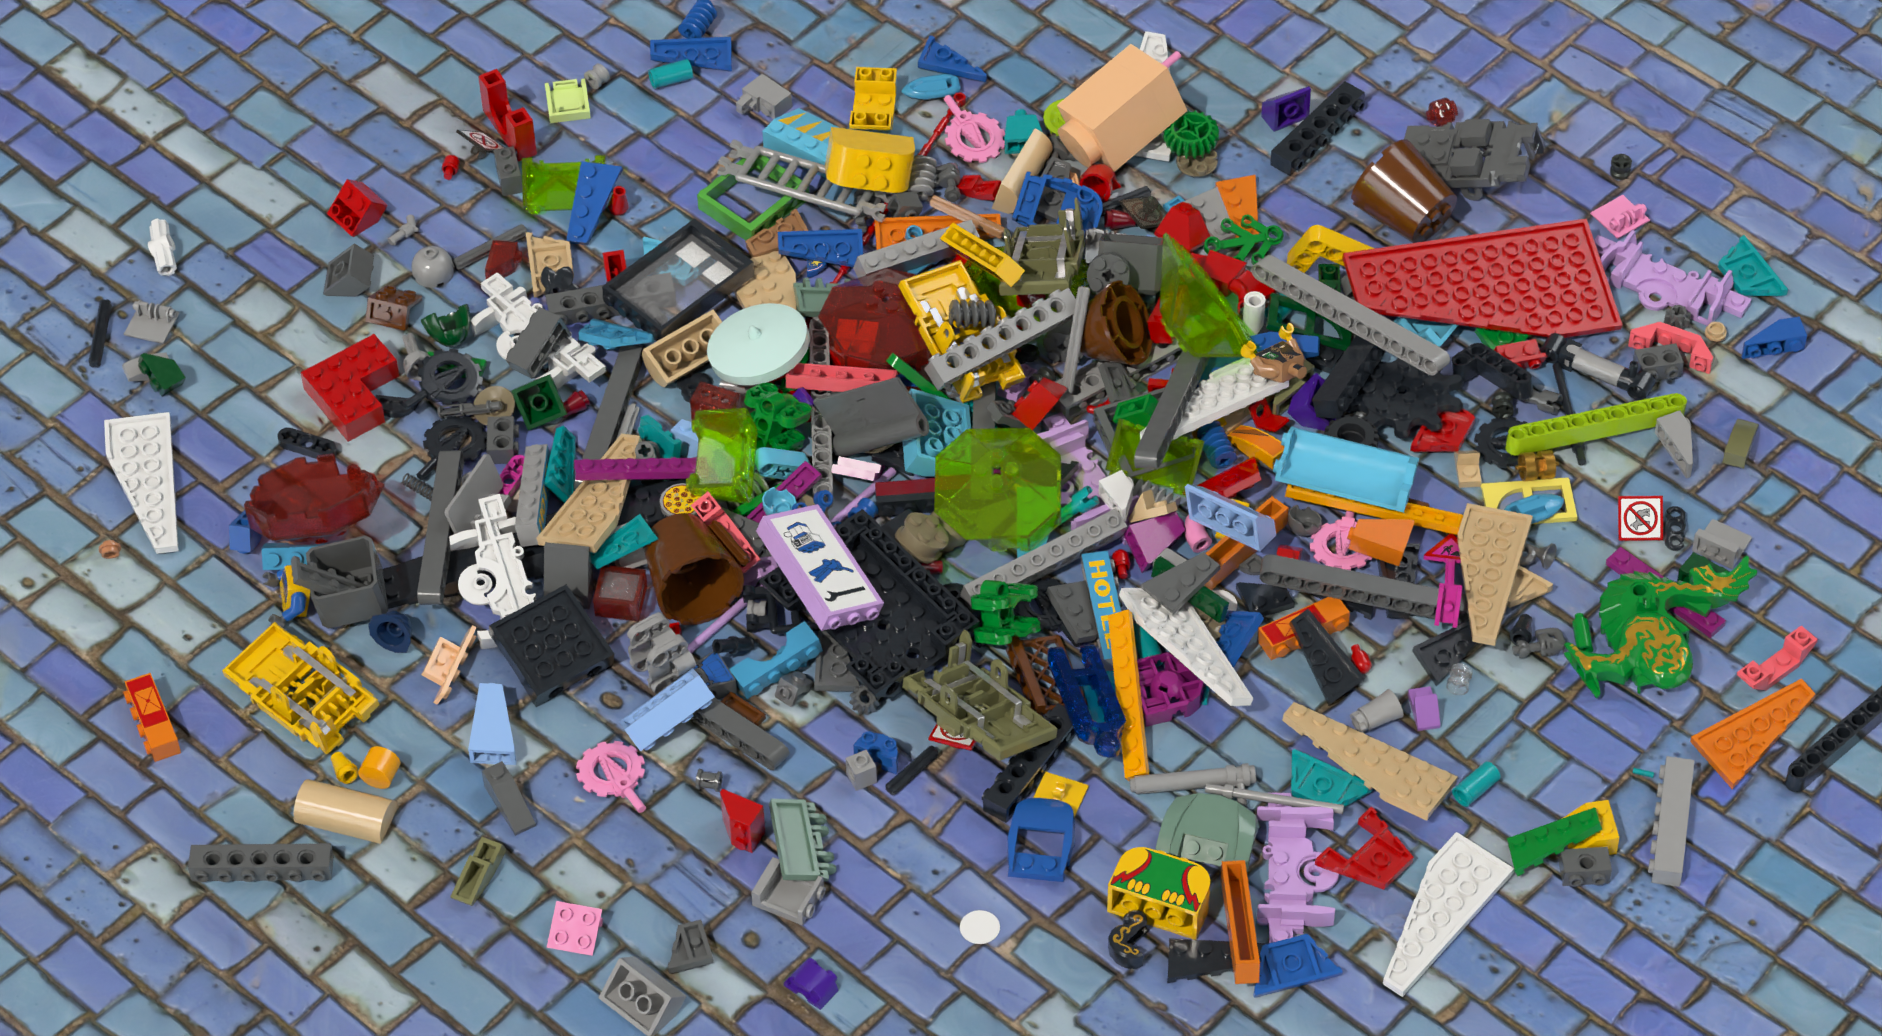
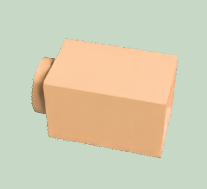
M1130 44L1057 105L1065 121V124L1058 129V134L1067 150L1082 165L1089 167L1098 161L1101 164L1108 165L1115 172L1187 112V108L1168 68Z

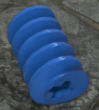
M697 0L678 27V32L683 37L702 38L710 24L717 17V11L710 0Z
M1213 421L1198 429L1197 437L1212 467L1222 469L1235 463L1237 455L1219 421Z

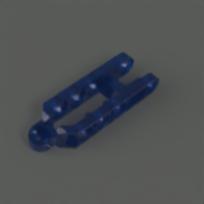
M1089 644L1080 647L1082 662L1085 667L1081 669L1071 668L1063 647H1050L1047 654L1048 665L1078 740L1087 745H1094L1096 753L1102 757H1117L1121 750V731L1126 723V718L1096 646ZM1090 685L1091 690H1094L1098 699L1097 704L1101 706L1104 714V722L1098 723L1092 720L1079 686Z

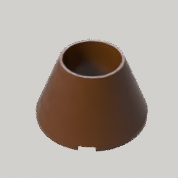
M1122 280L1110 282L1088 302L1080 352L1087 358L1128 365H1138L1148 359L1153 340H1149L1147 324L1149 314L1142 298L1131 285L1126 286Z

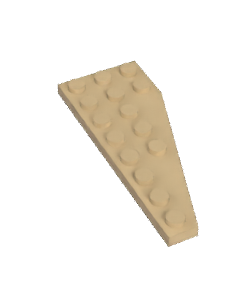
M773 251L769 254L751 258L754 262V277L734 291L742 308L775 303L797 310L793 283H796V273L786 256L779 254L778 251Z
M621 433L601 459H636L635 448L639 442H642L641 437ZM631 479L583 480L538 535V545L544 546L545 542L588 546L590 547V552L596 553L617 527Z
M1469 503L1466 505L1457 541L1473 642L1492 646L1496 645L1531 528L1532 515Z
M1293 702L1283 715V722L1301 736H1308L1313 740V745L1316 748L1320 749L1322 747L1328 752V757L1352 776L1356 775L1364 780V785L1368 789L1374 788L1380 793L1379 797L1382 800L1426 821L1457 782L1458 777L1296 702Z

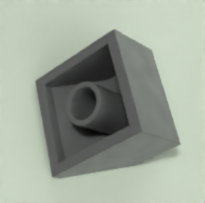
M354 243L328 263L323 294L325 296L356 297L363 291H367L371 286L370 280L374 268V255Z

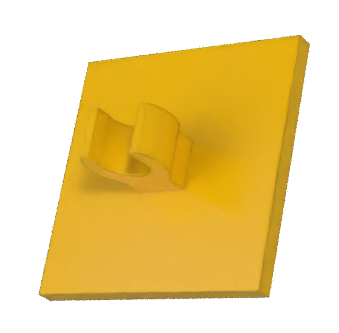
M1045 771L1033 798L1063 801L1072 807L1075 817L1089 785Z

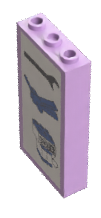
M818 504L762 517L756 530L757 534L821 631L836 629L848 624L854 625L857 622L874 620L878 617L884 602Z

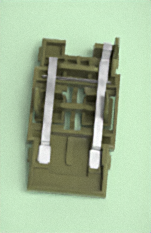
M1075 198V209L1058 211L1059 224L1016 227L1012 237L1010 230L1004 228L1005 248L1003 253L1010 256L1025 271L1021 275L1020 280L1012 287L1000 281V296L1051 294L1058 289L1061 291L1067 288L1071 289L1072 277L1078 274L1085 247L1081 204L1078 198Z
M963 630L960 635L959 643L949 649L948 667L944 666L940 673L935 670L933 680L924 677V670L903 678V688L918 697V702L924 704L926 709L937 716L938 726L953 737L963 733L964 738L974 739L983 746L984 750L999 761L1052 740L1057 736V728L1030 708V701L1008 686V671L1000 659H994L991 662L990 672L984 667L979 669L970 662L972 640L969 632ZM998 668L1000 669L1001 677L998 675Z

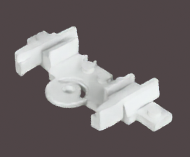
M495 273L481 283V289L490 296L487 299L488 308L479 312L470 322L474 337L500 323L504 333L499 336L496 346L499 355L506 359L508 351L515 346V342L518 341L519 337L514 336L511 338L510 335L521 333V331L525 330L531 315L539 307L543 308L540 303H536L531 307V301L527 299L525 288L518 287L513 290V286L499 273ZM571 334L569 339L564 338L558 344L560 349L557 352L552 351L547 356L549 372L535 379L551 374L558 390L579 374L590 383L605 373L606 368L605 365L595 358L594 353L596 350L593 345L587 343L581 347L572 338Z
M497 494L478 499L483 519L475 521V529L456 533L449 537L451 551L479 546L475 551L477 564L466 568L459 577V592L471 604H489L493 614L500 615V619L534 602L536 594L529 595L525 592L527 589H532L533 586L532 582L527 580L521 559L524 557V550L520 546L515 547L513 533H516V517L507 519L501 496ZM477 570L488 571L495 577L496 586L491 593L487 594L492 588L491 578L486 574H478ZM484 580L485 584L480 586L477 584V581ZM489 630L477 631L481 649L497 647L489 635Z

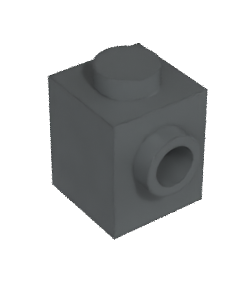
M916 192L893 193L887 205V209L892 217H917L923 208Z

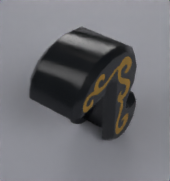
M1132 910L1125 914L1123 925H1118L1112 929L1108 937L1110 957L1118 965L1127 969H1137L1143 966V954L1133 946L1147 933V917L1142 911Z

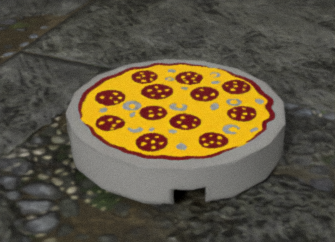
M680 483L672 485L661 494V512L664 516L679 513L698 515L691 504L703 496V494L697 487L691 484Z

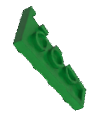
M1596 807L1507 838L1517 877L1525 873V868L1533 864L1536 867L1543 863V858L1555 853L1557 855L1563 852L1566 845L1572 842L1577 844L1602 830Z

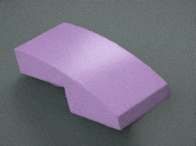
M1020 364L1026 376L1024 381L1012 385L1011 388L1005 390L1000 386L997 395L1017 402L1030 386L1029 377L1037 374V370L1027 364Z

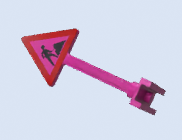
M1449 534L1427 551L1423 559L1445 562V583H1439L1434 625L1439 626V622L1452 623V627L1457 628L1462 585L1454 584L1455 563L1461 564L1457 537L1454 534Z

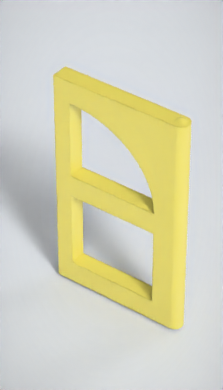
M1569 477L1533 481L1481 483L1480 487L1485 507L1498 509L1500 503L1506 497L1514 493L1522 492L1523 498L1533 495L1532 491L1561 489L1566 513H1555L1550 518L1533 524L1577 521Z

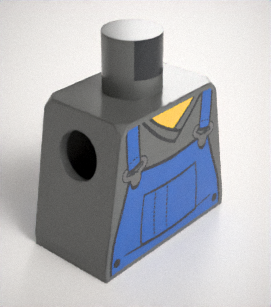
M713 651L696 662V667L693 669L707 685L714 698L717 700L724 698L730 692L737 694L736 680L718 653Z

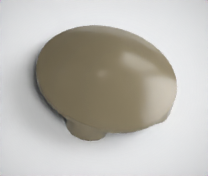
M1211 150L1210 154L1205 153L1203 158L1199 155L1195 159L1193 156H1188L1186 159L1185 155L1177 156L1176 158L1179 170L1186 175L1194 177L1210 174L1215 170L1218 163L1217 153L1214 150Z

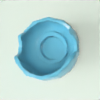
M772 487L764 492L762 497L763 509L766 515L792 510V506L796 503L795 496L788 492L787 489L778 491L775 487Z

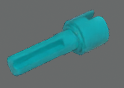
M1085 486L1073 494L1072 501L1055 512L1050 531L1077 513H1085L1100 503L1098 496H1094L1091 499L1087 497L1093 491L1090 486Z

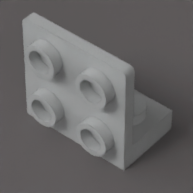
M1712 519L1705 530L1699 528L1695 533L1692 551L1733 569L1751 542L1752 537Z

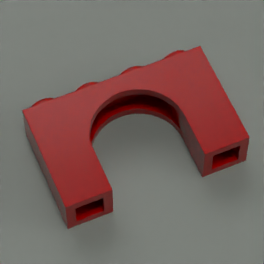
M494 69L479 75L483 111L508 147L514 146L518 162L537 155L533 119L524 107L515 111L511 110L506 81L500 72Z

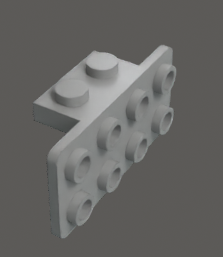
M484 454L445 509V516L454 534L475 529V521L483 519L478 499L497 495L503 487L502 479L489 454ZM500 494L506 511L512 500L509 495Z

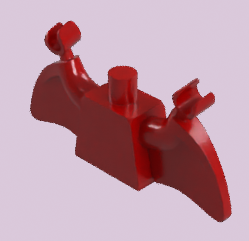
M1172 244L1170 245L1169 266L1173 275L1165 277V285H1176L1179 282L1182 283L1194 278V280L1200 281V287L1204 289L1203 292L1208 299H1213L1216 294L1228 297L1231 293H1234L1238 296V314H1240V309L1244 308V297L1247 293L1253 291L1260 292L1265 296V299H1268L1271 293L1276 294L1278 292L1255 279L1252 272L1246 270L1247 262L1213 250H1209L1206 256L1193 252L1187 253Z

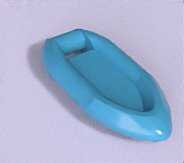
M940 74L917 78L906 84L901 92L910 98L928 100L954 95L960 91L961 87L958 77L951 74Z
M1535 494L1510 503L1504 510L1532 515L1533 524L1553 516L1562 507L1564 499L1554 494Z

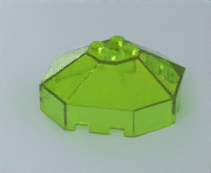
M1030 428L966 429L935 456L934 513L965 540H988L991 551H1007V548H1020L1021 551H1030L1061 524V455ZM993 467L996 468V469H998L999 467L1002 468V469L1000 470V471H1001V475H998V474L992 475V473H993L992 468H993Z

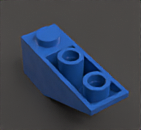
M1800 316L1779 319L1744 342L1742 359L1804 350L1807 334Z

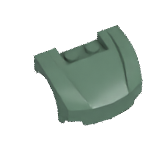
M1204 793L1180 796L1175 798L1166 811L1155 850H1161L1169 855L1221 867V861L1245 860L1248 873L1253 844L1257 831L1261 826L1257 816L1237 801L1220 795Z

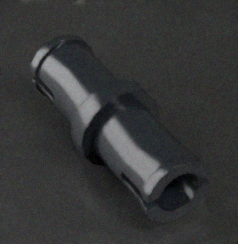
M730 636L727 639H715L712 643V649L718 654L724 652L737 654L739 651L753 650L755 643L754 639L749 636L742 638Z

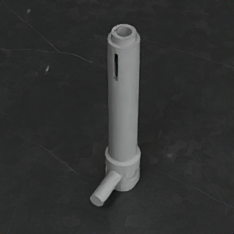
M1245 763L1237 767L1235 765H1226L1225 768L1139 775L1130 779V790L1136 794L1206 788V784L1220 786L1229 784L1235 785L1239 789H1245V786L1256 783V773L1254 765ZM1237 798L1238 803L1246 808L1248 807L1247 799Z

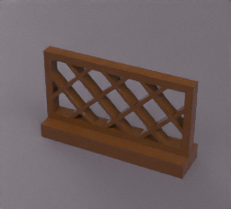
M1060 635L1020 640L1019 637L1012 636V642L1008 644L1006 653L1023 695L1031 703L1030 708L1042 717L1048 710H1052L1056 705L1048 706L1046 703L1047 697L1058 701L1059 704L1071 710L1087 708L1088 703ZM1055 643L1058 649L1054 652L1046 648L1045 645ZM1024 647H1032L1037 651L1033 655L1025 651ZM1042 652L1050 656L1051 659L1047 662L1039 658L1038 655ZM1056 659L1064 663L1065 666L1061 669L1053 665V661ZM1035 662L1043 666L1044 669L1039 672L1033 669L1031 665ZM1049 669L1059 675L1056 679L1045 675L1046 671ZM1063 676L1071 680V685L1067 686L1059 682L1060 678ZM1043 680L1051 684L1049 689H1046L1039 685V681ZM1054 687L1065 691L1063 696L1052 692ZM1068 694L1077 697L1079 701L1072 702L1066 699Z

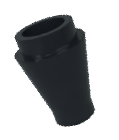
M1528 614L1520 615L1519 620L1510 631V638L1514 645H1517L1518 640L1528 643L1532 640L1533 619Z

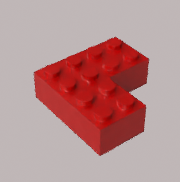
M375 334L301 372L304 390L348 442L385 423L383 406L371 391L399 377L397 359Z

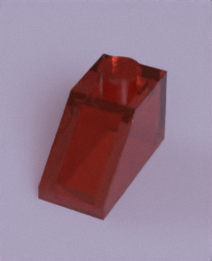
M492 241L485 268L486 279L495 273H499L505 278L516 272L517 264H520L522 261V251H519L518 242Z

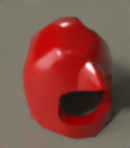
M1106 164L1091 165L1080 176V186L1084 185L1094 190L1101 198L1102 203L1110 198L1112 190L1121 188L1120 183L1116 179L1115 172Z

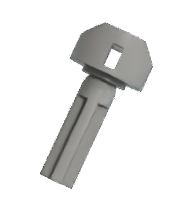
M409 333L402 337L408 353L404 359L403 366L408 378L421 381V377H418V370L423 368V359L426 356H430L426 352L419 351L413 333Z

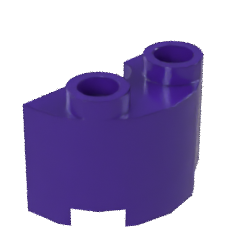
M808 958L784 982L786 988L795 994L801 993L810 1004L819 1010L838 992V987L835 983L837 976L831 970L825 971L812 958Z

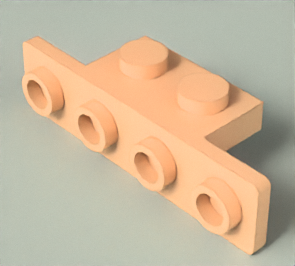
M474 625L465 634L460 647L440 637L421 674L441 686L433 702L437 705L442 698L446 700L452 690L449 685L451 681L455 682L460 673V670L457 668L459 664L463 665L468 656V653L465 651L467 647L470 648L476 639V636L473 635L476 629Z

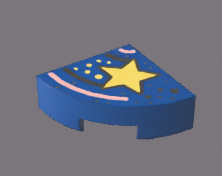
M807 259V277L817 276L819 272L827 268L828 263Z

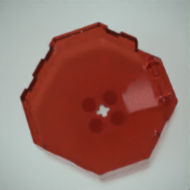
M885 268L832 287L818 318L829 333V350L835 358L839 359L841 366L896 370L886 362L892 352L917 372L921 371L922 365L929 363L928 359L932 355L919 332L921 325L916 326L914 323L917 315H914L898 287L901 280L913 277L916 274ZM889 297V300L882 302L881 298Z
M334 454L318 455V461L307 462L306 457H297L261 474L257 479L259 486L253 487L249 494L251 500L245 502L244 508L250 529L272 541L315 542V544H322L335 536L345 534L348 529L368 518L385 485L377 480L374 473L364 469L361 470L356 464H351L347 467V474H340Z

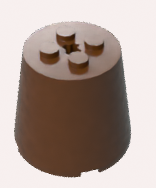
M1403 139L1388 146L1381 152L1383 157L1376 164L1371 162L1364 170L1352 191L1351 199L1354 201L1352 204L1410 242H1424L1438 232L1450 217L1456 206L1457 196L1409 140Z
M674 514L656 523L651 530L658 540L645 545L644 552L657 603L665 617L669 620L679 621L682 625H697L711 621L731 608V602L735 597L739 598L742 592L744 576L738 563L701 518L693 514Z

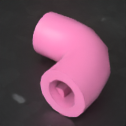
M1188 515L1184 523V535L1192 551L1199 553L1211 545L1212 539L1206 531V526L1191 520Z

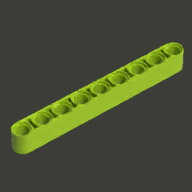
M1673 393L1513 426L1508 430L1505 449L1511 455H1519L1520 453L1537 452L1656 427L1657 418L1677 411H1681L1684 415L1687 399L1682 394Z

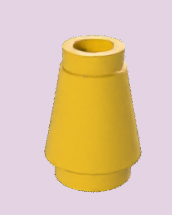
M335 752L331 756V761L338 781L344 784L352 783L358 776L357 766L342 752Z

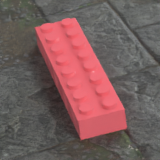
M798 363L786 374V388L798 389L804 387L805 390L844 392L898 377V371Z

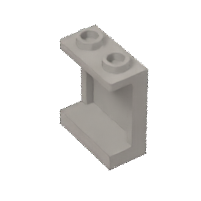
M772 857L751 892L752 906L804 925L806 919L812 917L817 901L822 900L826 888L824 887L823 877L818 876L816 881L783 880L779 859Z

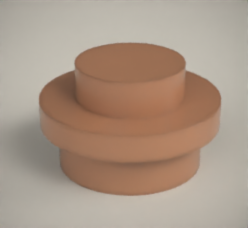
M114 540L104 541L99 546V552L103 558L112 559L120 555L121 545Z

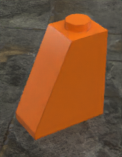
M1358 519L1356 527L1351 526L1347 539L1351 540L1348 549L1399 566L1415 521L1411 519Z

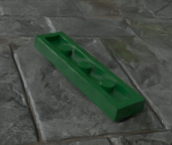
M1160 556L1155 559L1151 577L1154 578L1175 567V565ZM1203 586L1188 600L1189 603L1218 623L1225 620L1229 602L1207 587Z

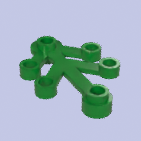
M1247 214L1242 217L1241 226L1245 229L1253 228L1260 234L1253 235L1234 224L1231 219L1225 218L1221 222V230L1225 233L1232 232L1239 236V238L1220 241L1217 237L1211 236L1205 240L1203 248L1208 254L1209 250H1211L1208 248L1209 246H1214L1215 250L1213 251L1218 253L1223 249L1243 246L1237 256L1233 258L1244 261L1256 243L1263 242L1259 251L1252 255L1251 263L1254 265L1258 262L1254 258L1259 257L1263 259L1271 246L1279 245L1283 241L1284 234L1280 227L1276 225L1266 227ZM1244 220H1250L1251 223L1246 224ZM1228 223L1231 227L1226 228L1223 224ZM1273 234L1276 238H1271L1269 235Z

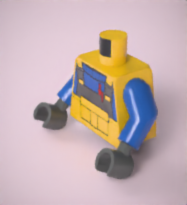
M287 565L277 571V574L265 572L263 578L268 580L263 583L264 585L274 588L279 584L280 580L283 605L282 616L279 617L272 614L268 621L271 624L276 622L283 628L285 621L289 622L295 617H306L310 589L293 583L291 565Z

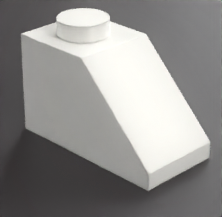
M1121 470L1099 480L1098 495L1110 510L1116 508L1124 522H1126L1133 500L1134 483Z

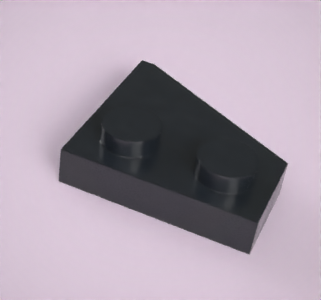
M1236 583V590L1248 612H1260L1263 617L1294 608V601L1287 588L1268 584Z

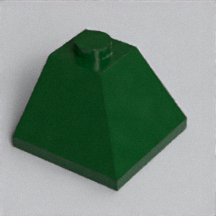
M551 374L511 390L528 430L568 414Z

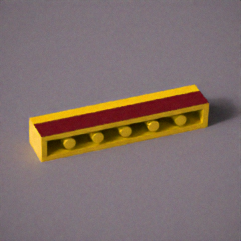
M952 223L940 238L957 255L1010 287L1020 280L1021 275L1025 271L1010 256L955 223Z

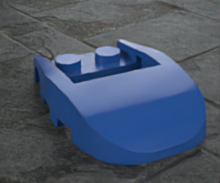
M1027 171L1012 216L1013 221L1024 227L1037 225L1033 223L1044 186L1066 193L1061 210L1075 209V198H1078L1081 204L1084 239L1086 230L1093 227L1097 228L1103 205L1101 198L1094 190L1084 185L1079 186L1068 178H1054L1052 175L1043 174V177L1030 175L1031 172Z
M1028 798L1017 804L1007 837L1008 877L1064 882V871L1066 867H1069L1071 854L1076 842L1075 817L1073 809L1069 804L1047 798ZM1018 829L1064 833L1062 856L1015 852Z

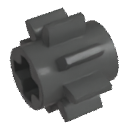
M1674 305L1671 309H1666L1664 323L1680 329L1688 328L1691 313L1687 312L1685 306Z

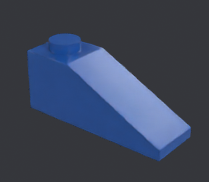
M1267 332L1250 336V341L1256 345L1254 354L1281 341L1287 342V340L1279 337L1278 332ZM1291 335L1293 339H1296L1304 358L1319 356L1320 339L1318 336Z
M254 500L229 524L230 550H237L239 553H249L260 543L275 509V503Z

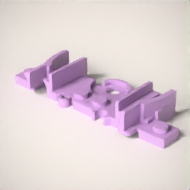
M1634 230L1630 231L1624 242L1618 241L1616 243L1599 235L1595 238L1594 242L1604 271H1606L1610 264L1616 266L1611 273V277L1607 278L1609 285L1618 289L1624 286L1638 292L1641 304L1649 310H1663L1668 305L1671 307L1674 305L1685 306L1687 312L1691 313L1690 319L1708 326L1711 322H1715L1722 310L1742 318L1751 305V298L1730 290L1734 284L1733 271L1728 270L1721 282H1718L1717 278L1711 276L1712 271L1710 270L1707 271L1703 279L1698 280L1699 274L1696 271H1690L1686 275L1683 270L1664 263L1663 259H1660L1657 263L1652 262V254L1645 255L1642 253L1643 242L1640 241L1637 245L1636 231ZM1657 294L1661 296V300L1655 302L1650 300L1649 296ZM1703 302L1711 305L1708 320L1698 316Z

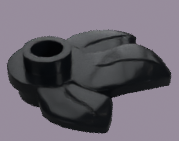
M546 266L542 270L540 277L541 283L545 287L544 294H553V290L559 293L580 289L578 285L572 283L574 275L572 269L567 266L555 272Z
M1024 344L1016 349L1015 358L1020 364L1034 362L1040 357L1038 347L1033 344Z
M695 373L691 378L683 376L676 382L677 388L681 390L683 399L690 403L699 401L701 396L713 395L718 390L717 386L709 384L710 377L706 373Z

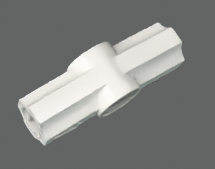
M157 218L151 221L152 224L149 227L151 241L148 242V248L155 258L158 273L161 276H170L177 269L173 254L176 248L170 236L169 224L166 220Z

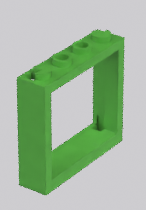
M759 155L748 173L754 168L762 171L770 159ZM742 158L736 164L743 165L746 158ZM776 164L769 177L778 182L786 169ZM727 174L715 178L710 185L697 194L699 210L745 241L761 230L771 228L778 219H785L791 215L790 212L792 210L798 209L807 202L784 195L755 220L748 223L715 201V199L738 182L734 175ZM792 175L786 187L797 189L802 180ZM809 186L805 191L806 193H809Z

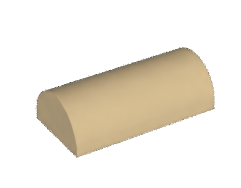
M1033 130L1003 179L992 209L1007 214L1013 213L1027 171L1031 172L1030 175L1032 176L1039 175L1053 151L1051 141L1041 131Z
M714 309L643 349L642 357L651 377L660 386L666 387L709 362L707 345L714 330L722 323Z
M306 779L302 783L295 800L294 822L381 844L398 809V805L395 800Z

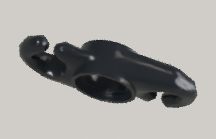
M1672 506L1666 510L1667 521L1664 530V543L1668 549L1678 551L1684 547L1682 542L1684 541L1683 536L1686 528V513L1681 507ZM1677 512L1680 515L1677 517H1673L1670 515V513ZM1672 525H1676L1680 527L1681 530L1672 531L1669 527ZM1678 540L1680 544L1673 545L1670 541Z

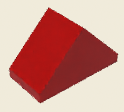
M624 250L602 253L606 282H609L626 269Z

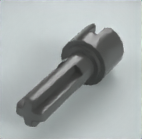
M1546 389L1541 392L1533 390V395L1522 401L1537 405L1540 411L1557 415L1560 407L1553 405V403L1556 401L1562 402L1563 396Z

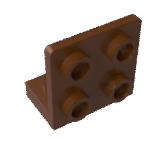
M384 286L368 297L365 322L405 331L408 329L410 308L422 301V295H417L412 290L400 291L396 290L394 286Z

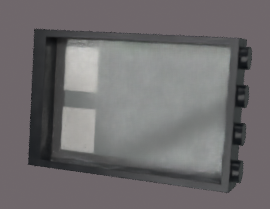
M694 218L602 286L603 301L606 305L617 310L622 317H626L633 322L638 329L641 328L643 331L653 334L654 340L658 341L699 318L754 277V262Z

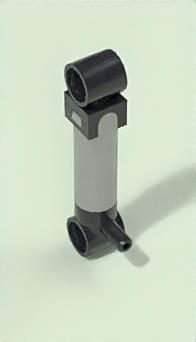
M1557 333L1550 334L1540 348V353H1546V362L1556 363L1558 361L1562 369L1569 372L1576 369L1627 391L1628 395L1637 401L1646 399L1656 383L1655 378L1647 371L1637 372V361H1631L1628 369L1582 349V344L1572 339L1566 341L1563 336Z

